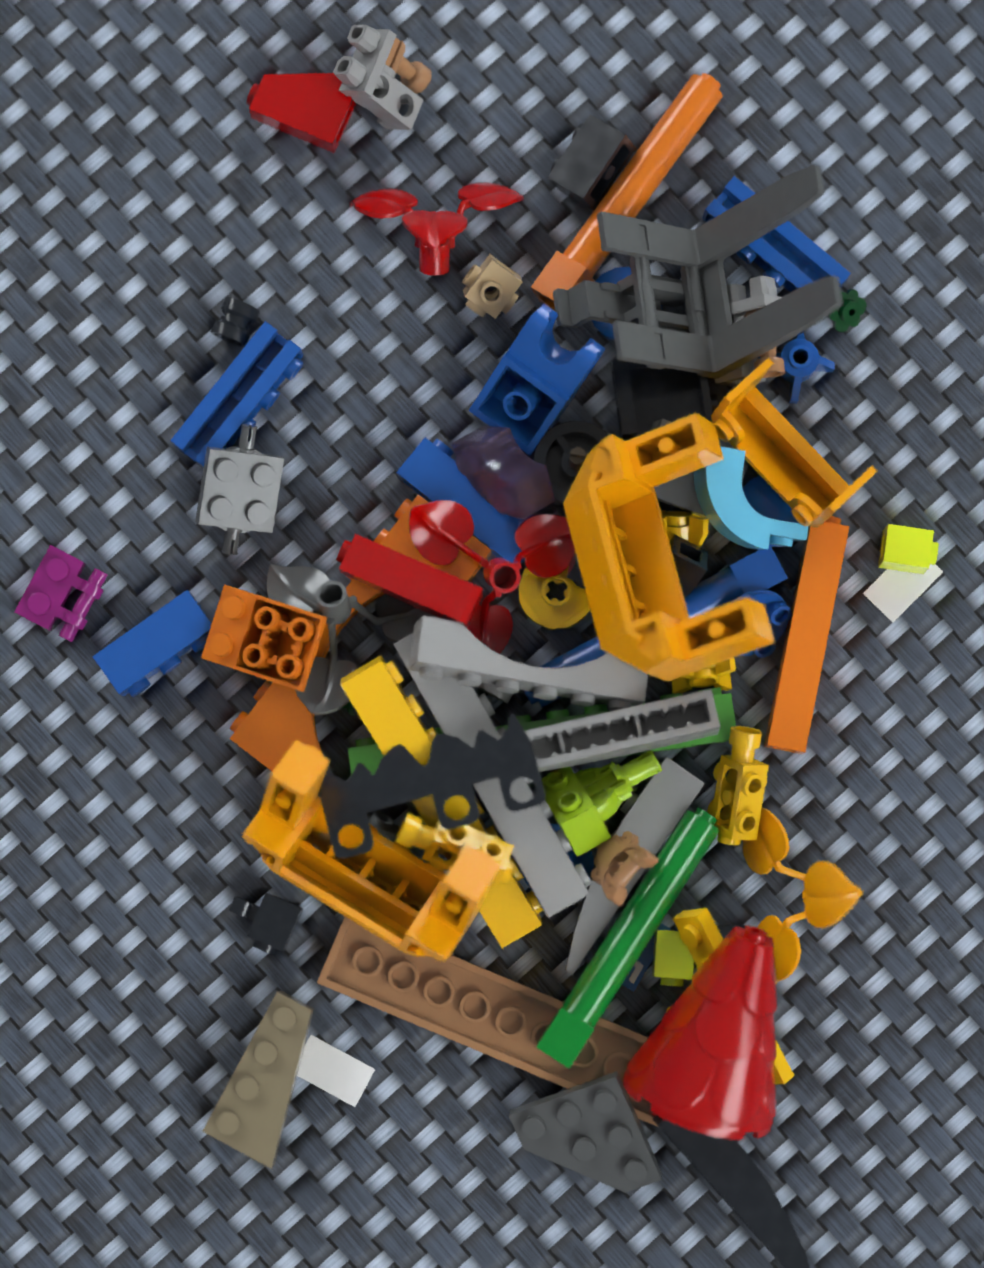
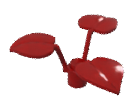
M473 183L458 190V198L463 201L460 202L457 212H430L425 210L414 211L412 208L418 205V199L408 192L398 189H379L355 198L350 202V208L354 207L364 215L380 219L394 218L404 214L402 216V224L415 236V247L419 248V271L426 275L438 276L444 275L450 270V249L455 248L456 235L467 228V219L463 216L466 209L472 207L479 211L497 210L523 200L524 195L495 183Z
M438 500L415 505L409 513L408 523L412 542L417 551L426 560L436 565L447 566L455 561L460 550L484 567V579L493 588V591L483 599L482 606H478L468 630L476 639L498 654H501L508 644L512 634L513 621L509 610L505 606L497 604L489 606V604L496 597H501L502 593H509L517 588L520 583L519 569L522 567V559H524L526 568L532 574L550 578L565 571L576 552L567 518L560 515L537 514L525 519L514 534L515 542L522 551L516 554L514 561L511 563L504 558H494L487 561L464 545L473 535L474 522L470 512L463 505L455 501Z

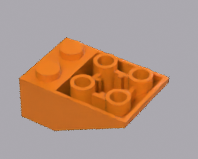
M224 584L201 658L304 692L327 617Z

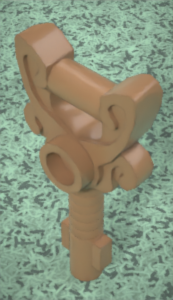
M625 831L622 837L614 835L596 846L598 851L594 858V865L597 867L591 872L592 880L602 886L607 899L618 906L623 905L627 894L625 886L641 867L644 869L650 868L658 862V858L653 853L638 846L639 837L630 831Z

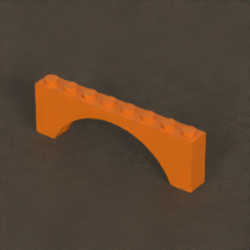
M419 494L413 501L407 498L401 504L394 515L398 521L390 531L384 528L374 540L376 543L467 582H471L482 567L460 550L455 561L447 566L433 564L417 551L409 532V513L413 506L429 503ZM473 535L469 541L464 543V545L486 560L492 554V550ZM348 577L351 579V582L346 587L348 597L356 596L358 603L364 608L385 594ZM352 608L347 620L341 624H336V638L349 621L359 613L357 610ZM327 621L315 657L325 658L330 649ZM268 680L262 684L254 695L253 699L257 703L249 714L242 711L230 726V730L234 733L229 739L272 772L295 740L304 745L313 746L322 753L317 737L315 714H311L300 701L295 689L274 682L271 683Z

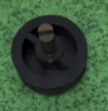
M568 421L550 429L539 442L534 456V477L541 493L550 502L564 508L563 502L587 454L609 435L598 426L585 421Z

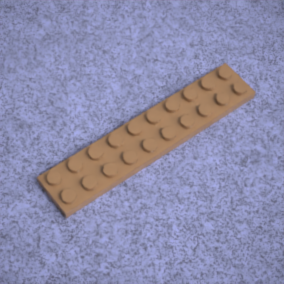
M347 917L343 919L317 981L322 986L567 1089L618 1071L622 1080L628 1062L649 1038L604 1018H600L591 1036L569 1069L535 1047L553 1017L563 1005V1001L454 955H451L445 962L435 960L433 957L405 954ZM628 1094L638 1119L657 1126L652 1120L656 1114L650 1111L651 1103L643 1097L641 1101H635Z

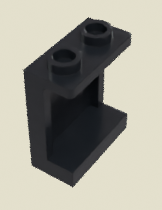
M612 359L611 373L622 440L633 439L650 432L653 422L662 418L674 422L697 413L712 422L711 415L719 405L717 395H710L708 380L714 378L697 376V373L670 368H663L661 370L648 368L646 364Z

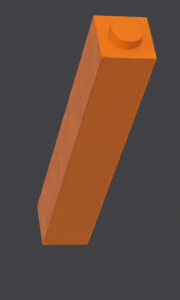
M829 517L818 528L810 525L808 527L807 541H804L791 606L792 616L788 621L764 747L796 754L806 753L850 527L841 525V519L838 517Z

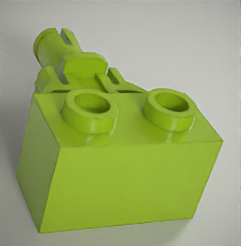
M647 750L639 757L622 766L611 762L602 768H588L576 773L569 766L554 770L541 780L546 794L545 801L560 829H562L578 857L611 838L603 822L618 810L623 801L632 797L633 786L663 770L653 752Z

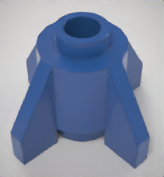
M804 331L794 336L793 340L784 346L781 353L776 354V357L783 358L785 374L782 377L784 380L791 382L789 403L797 404L801 383L808 380L814 371L833 373L835 369V362L819 356L814 344L805 339ZM799 355L801 361H804L806 363H796L793 359V356Z

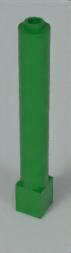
M697 808L694 813L686 810L658 854V862L649 868L565 1002L535 1046L536 1048L570 1069L594 1031L596 1024L720 830L714 826L717 821L715 817L700 808Z

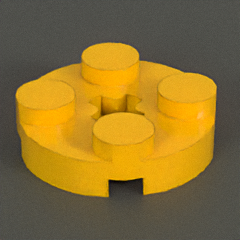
M525 568L519 583V602L522 610L532 622L548 630L570 628L583 620L590 610L586 590L580 588L573 580L567 578L568 568L559 575L550 578L536 576ZM554 581L556 585L562 583L566 585L567 589L563 592L564 600L558 601L556 598L550 600L546 596L550 591L548 587L550 582Z

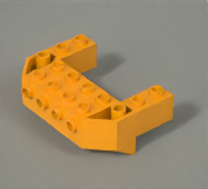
M697 413L628 441H624L613 434L605 437L587 454L563 502L601 650L646 674L668 682L775 642L765 605L748 597L692 618L689 617L654 487L724 460L714 423Z
M295 740L272 772L260 811L243 833L242 837L244 840L258 850L263 862L272 872L405 954L435 958L437 961L445 962L452 955L477 916L501 865L494 862L488 853L478 849L475 850L466 845L446 875L444 871H439L431 866L430 862H425L413 855L408 847L392 842L379 834L377 829L370 823L374 842L372 849L355 856L338 858L333 852L321 797L318 796L330 760L326 759L317 748L304 745ZM354 824L344 826L338 835L339 843L347 849L357 848L364 839L362 829Z

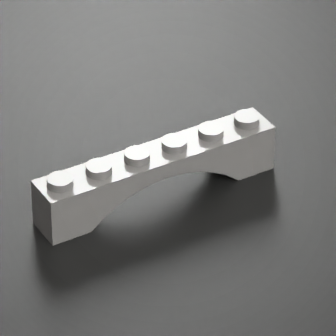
M422 616L414 624L408 669L418 671L419 676L425 679L441 680L443 676L457 678V683L464 686L477 687L481 683L496 685L495 689L504 693H518L520 689L533 692V696L538 699L555 700L559 696L570 698L571 703L578 706L589 707L594 706V703L608 705V710L610 711L643 704L645 702L648 674L609 653L596 660L572 667L543 668L529 666L512 661L492 651L476 639L461 622Z

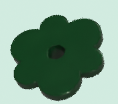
M849 289L846 293L841 291L842 305L828 315V318L833 321L834 329L839 332L846 331L849 326L856 327L860 323V315L866 310V301L859 297L858 291L855 289Z

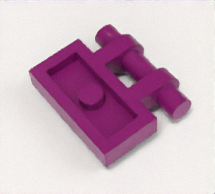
M50 545L14 613L49 631L56 619L59 618L65 621L59 636L72 642L78 630L83 631L88 621L85 617L94 600L100 599L104 591L101 587L108 575L94 568L88 581L80 578L79 576L86 563ZM74 587L81 591V594L72 611L63 608Z

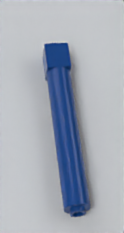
M769 544L768 550H758L700 581L694 590L684 598L689 617L692 618L729 604L747 592L769 590L788 579L771 545ZM598 636L539 667L563 668L578 666L596 660L607 652L601 650ZM523 690L531 705L538 702L541 708L563 698L557 696L555 700L538 699L533 696V692Z

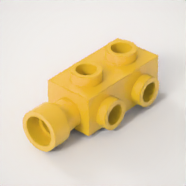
M745 726L731 727L729 744L732 745L731 755H721L720 762L717 763L713 771V776L717 783L714 799L709 803L707 812L717 819L714 826L720 830L717 841L722 844L740 845L741 840H757L769 765L754 759L755 749L760 748L762 732L755 728Z
M410 813L406 814L395 842L408 848L414 845L423 849L422 859L430 862L431 866L439 871H450L466 845L475 850H482L488 853L494 862L501 865L490 888L494 890L498 882L505 885L508 883L515 863L510 861L514 845L502 841L496 835L486 834L467 825L454 829H444L438 820L435 827L432 828L423 824V819ZM438 854L444 855L447 860L441 859Z

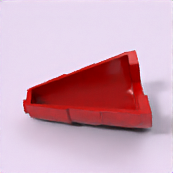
M735 926L692 976L690 986L665 1013L659 1026L628 1062L627 1069L622 1078L623 1086L635 1101H641L642 1097L649 1101L652 1113L686 1129L725 1139L743 1140L745 1133H753L752 1136L757 1139L770 1132L774 1116L776 1115L774 1061L777 1052L774 1012L777 1010L773 938L769 937L766 931L754 926H746L745 929Z

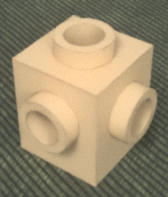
M489 254L480 267L476 264L473 265L462 281L466 285L463 293L468 299L465 304L481 317L488 313L496 319L501 311L504 314L508 313L517 301L518 295L515 292L523 283L521 276ZM490 286L496 287L491 292L485 291Z

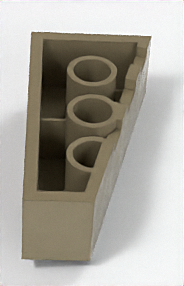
M281 990L277 991L202 1131L271 1169L275 1165L282 1132L314 1012L313 1007Z

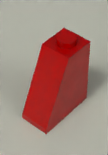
M334 73L264 74L260 84H253L246 104L250 106L249 111L252 119L332 153H335L356 106V102L351 96H346L339 91L342 82Z

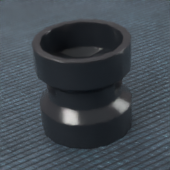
M225 297L221 306L225 316H221L220 320L214 322L211 333L226 342L245 347L250 338L247 325L256 323L260 311L245 302Z

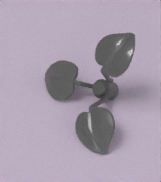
M271 564L268 569L267 593L270 599L310 612L315 610L320 612L322 616L327 617L330 660L324 657H315L304 692L295 690L298 698L311 714H329L339 710L350 701L341 686V678L355 671L357 666L351 661H337L338 650L335 626L347 620L352 608L357 610L372 624L382 625L384 636L392 642H398L412 634L414 624L422 616L437 618L387 594L382 595L375 603V611L378 615L376 617L358 603L356 596L348 597L347 590L342 583L330 581L321 570L307 566L286 567Z

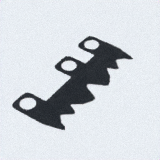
M511 714L509 717L508 729L503 733L501 739H496L485 731L479 730L474 747L469 746L458 737L436 734L433 738L429 760L425 766L418 763L410 752L399 744L382 758L374 775L366 766L358 763L349 780L344 781L342 778L334 776L330 768L327 767L321 785V803L334 854L338 858H347L366 853L372 849L374 842L367 817L368 812L430 795L433 796L438 820L444 829H454L472 824L478 820L480 815L472 784L496 777L499 779L505 805L510 811H520L542 804L546 794L533 746L516 716ZM518 778H528L535 784V795L527 802H518L510 794L511 784ZM452 796H462L469 802V813L461 820H452L444 812V805ZM349 824L359 826L364 833L363 842L354 849L344 848L338 840L340 830Z

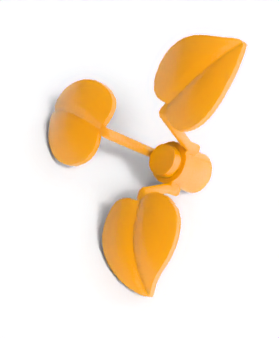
M762 807L757 840H743V855L746 863L752 871L760 875L768 874L774 867L779 873L804 881L802 899L805 904V911L785 918L783 923L777 916L769 915L758 925V928L766 931L768 936L773 938L777 984L792 975L800 961V941L796 932L790 929V926L797 921L807 918L808 922L816 928L830 927L850 911L863 891L850 882L837 866L828 861L814 863L806 874L783 866L780 861L789 852L787 833L778 818L771 811Z

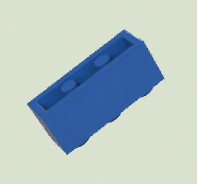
M186 590L92 657L119 695L124 697L129 693L131 697H134L151 685L148 679L161 671L165 675L182 663L179 657L190 649H193L195 653L202 650L212 622L194 596Z

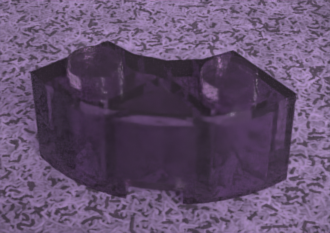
M482 426L451 443L456 456V466L460 473L467 477L476 491L499 513L519 519H526L555 501L546 465L533 461L523 453L515 442L509 427Z

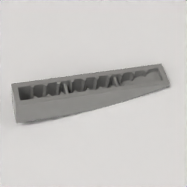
M709 689L527 730L525 733L532 743L539 772L718 735L720 723L712 690Z
M665 757L659 763L663 771L645 779L648 783L639 795L632 791V797L627 799L620 811L625 813V816L613 836L619 835L622 837L625 831L634 833L639 837L638 846L654 855L659 851L705 784L668 757ZM641 867L625 886L627 889L626 897L645 871L644 868ZM591 880L592 884L588 886L589 895L584 897L572 936L565 971L571 975L574 974L620 907L607 899L602 886Z

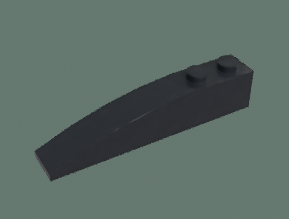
M657 1115L652 1119L784 1268H811L788 1215L770 1184L747 1152L737 1142L738 1140L719 1138L695 1132Z

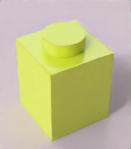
M888 524L882 533L878 568L924 574L930 565L936 564L939 544L938 542H933L934 530Z
M656 930L652 976L661 977L660 985L683 986L684 979L692 980L694 959L687 946L682 942L679 931Z

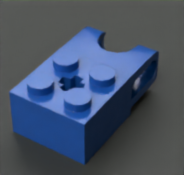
M545 303L530 316L468 410L529 456L536 450L545 434L556 425L606 350L605 347L594 339H589L580 350L569 351L562 348L554 339L552 331L558 314Z

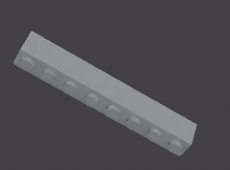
M413 633L394 643V647L407 670L409 669ZM408 670L444 734L458 737L471 747L475 746L479 730L485 731L494 738L503 736L505 732L504 727L496 730L489 718L495 714V711L484 693L477 697L471 686L457 683V678L443 676L441 680H430L420 677L418 671ZM528 778L516 779L510 787V794L513 799L518 802H527L532 799L534 795L528 784L533 781ZM499 779L485 780L473 784L504 841L514 845L512 855L548 918L589 895L586 887L592 884L581 863L576 866L572 864L567 855V852L571 851L572 847L562 829L556 832L552 829L547 819L553 816L545 800L538 806L520 811H510L505 805Z

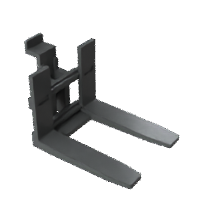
M811 165L789 174L693 230L601 211L597 214L601 248L603 251L630 256L631 275L618 281L617 284L584 280L569 290L559 288L554 290L555 311L558 314L557 324L576 329L590 320L611 323L617 360L646 364L648 368L660 370L670 368L697 373V376L715 379L732 372L816 325L842 305L838 277L830 275L806 284L732 324L723 261L798 215L824 194L820 167ZM649 260L680 265L682 280L651 275ZM683 303L686 305L684 308L685 315L665 312L661 309V305L678 307Z

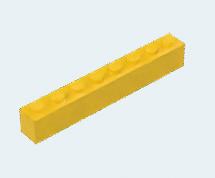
M382 655L341 678L343 690L383 755L385 756L393 747L401 744L418 763L425 766L429 760L433 738L438 733L433 726L429 729H426L419 717L424 714V711L413 693L409 696H406L399 684L404 681V678L394 661L391 660L386 663ZM430 795L412 800L425 824L434 828L438 822V816L433 796ZM458 795L450 797L444 805V812L451 819L461 820L467 816L470 810L467 799ZM476 797L479 813L481 815L484 813V809ZM480 816L476 822L467 825L486 834L496 835L501 839L495 827L492 825L487 828ZM513 858L510 861L514 862L515 866L508 883L505 885L498 882L494 890L490 888L479 910L501 948L540 927L542 921L539 913L544 911L533 890L526 893L521 885L520 880L524 877Z

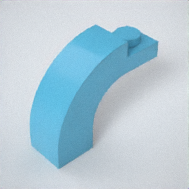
M721 447L724 460L694 471L695 492L701 509L713 527L728 540L753 550H768L769 544L792 547L793 541H807L808 527L799 523L767 518L756 512L748 503L742 487V473L746 451Z

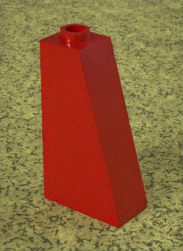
M358 534L354 535L351 542L348 540L343 542L336 561L341 563L339 567L340 573L439 619L461 622L467 629L483 597V588Z

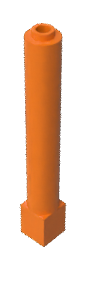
M702 73L701 76L692 74L564 253L556 251L532 284L531 289L540 303H545L555 311L554 290L558 288L569 290L584 280L595 282L592 277L610 254V252L603 251L601 248L597 214L603 211L636 218L722 99L723 95L719 90L721 85L714 77L707 73Z

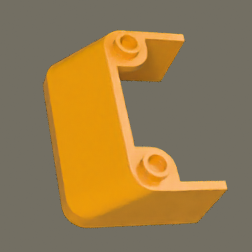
M768 357L724 397L712 413L711 420L721 441L729 442L734 449L746 451L745 460L792 508L794 518L805 527L810 525L818 528L841 508L877 470L871 466L852 485L849 486L756 388L757 384L774 364Z

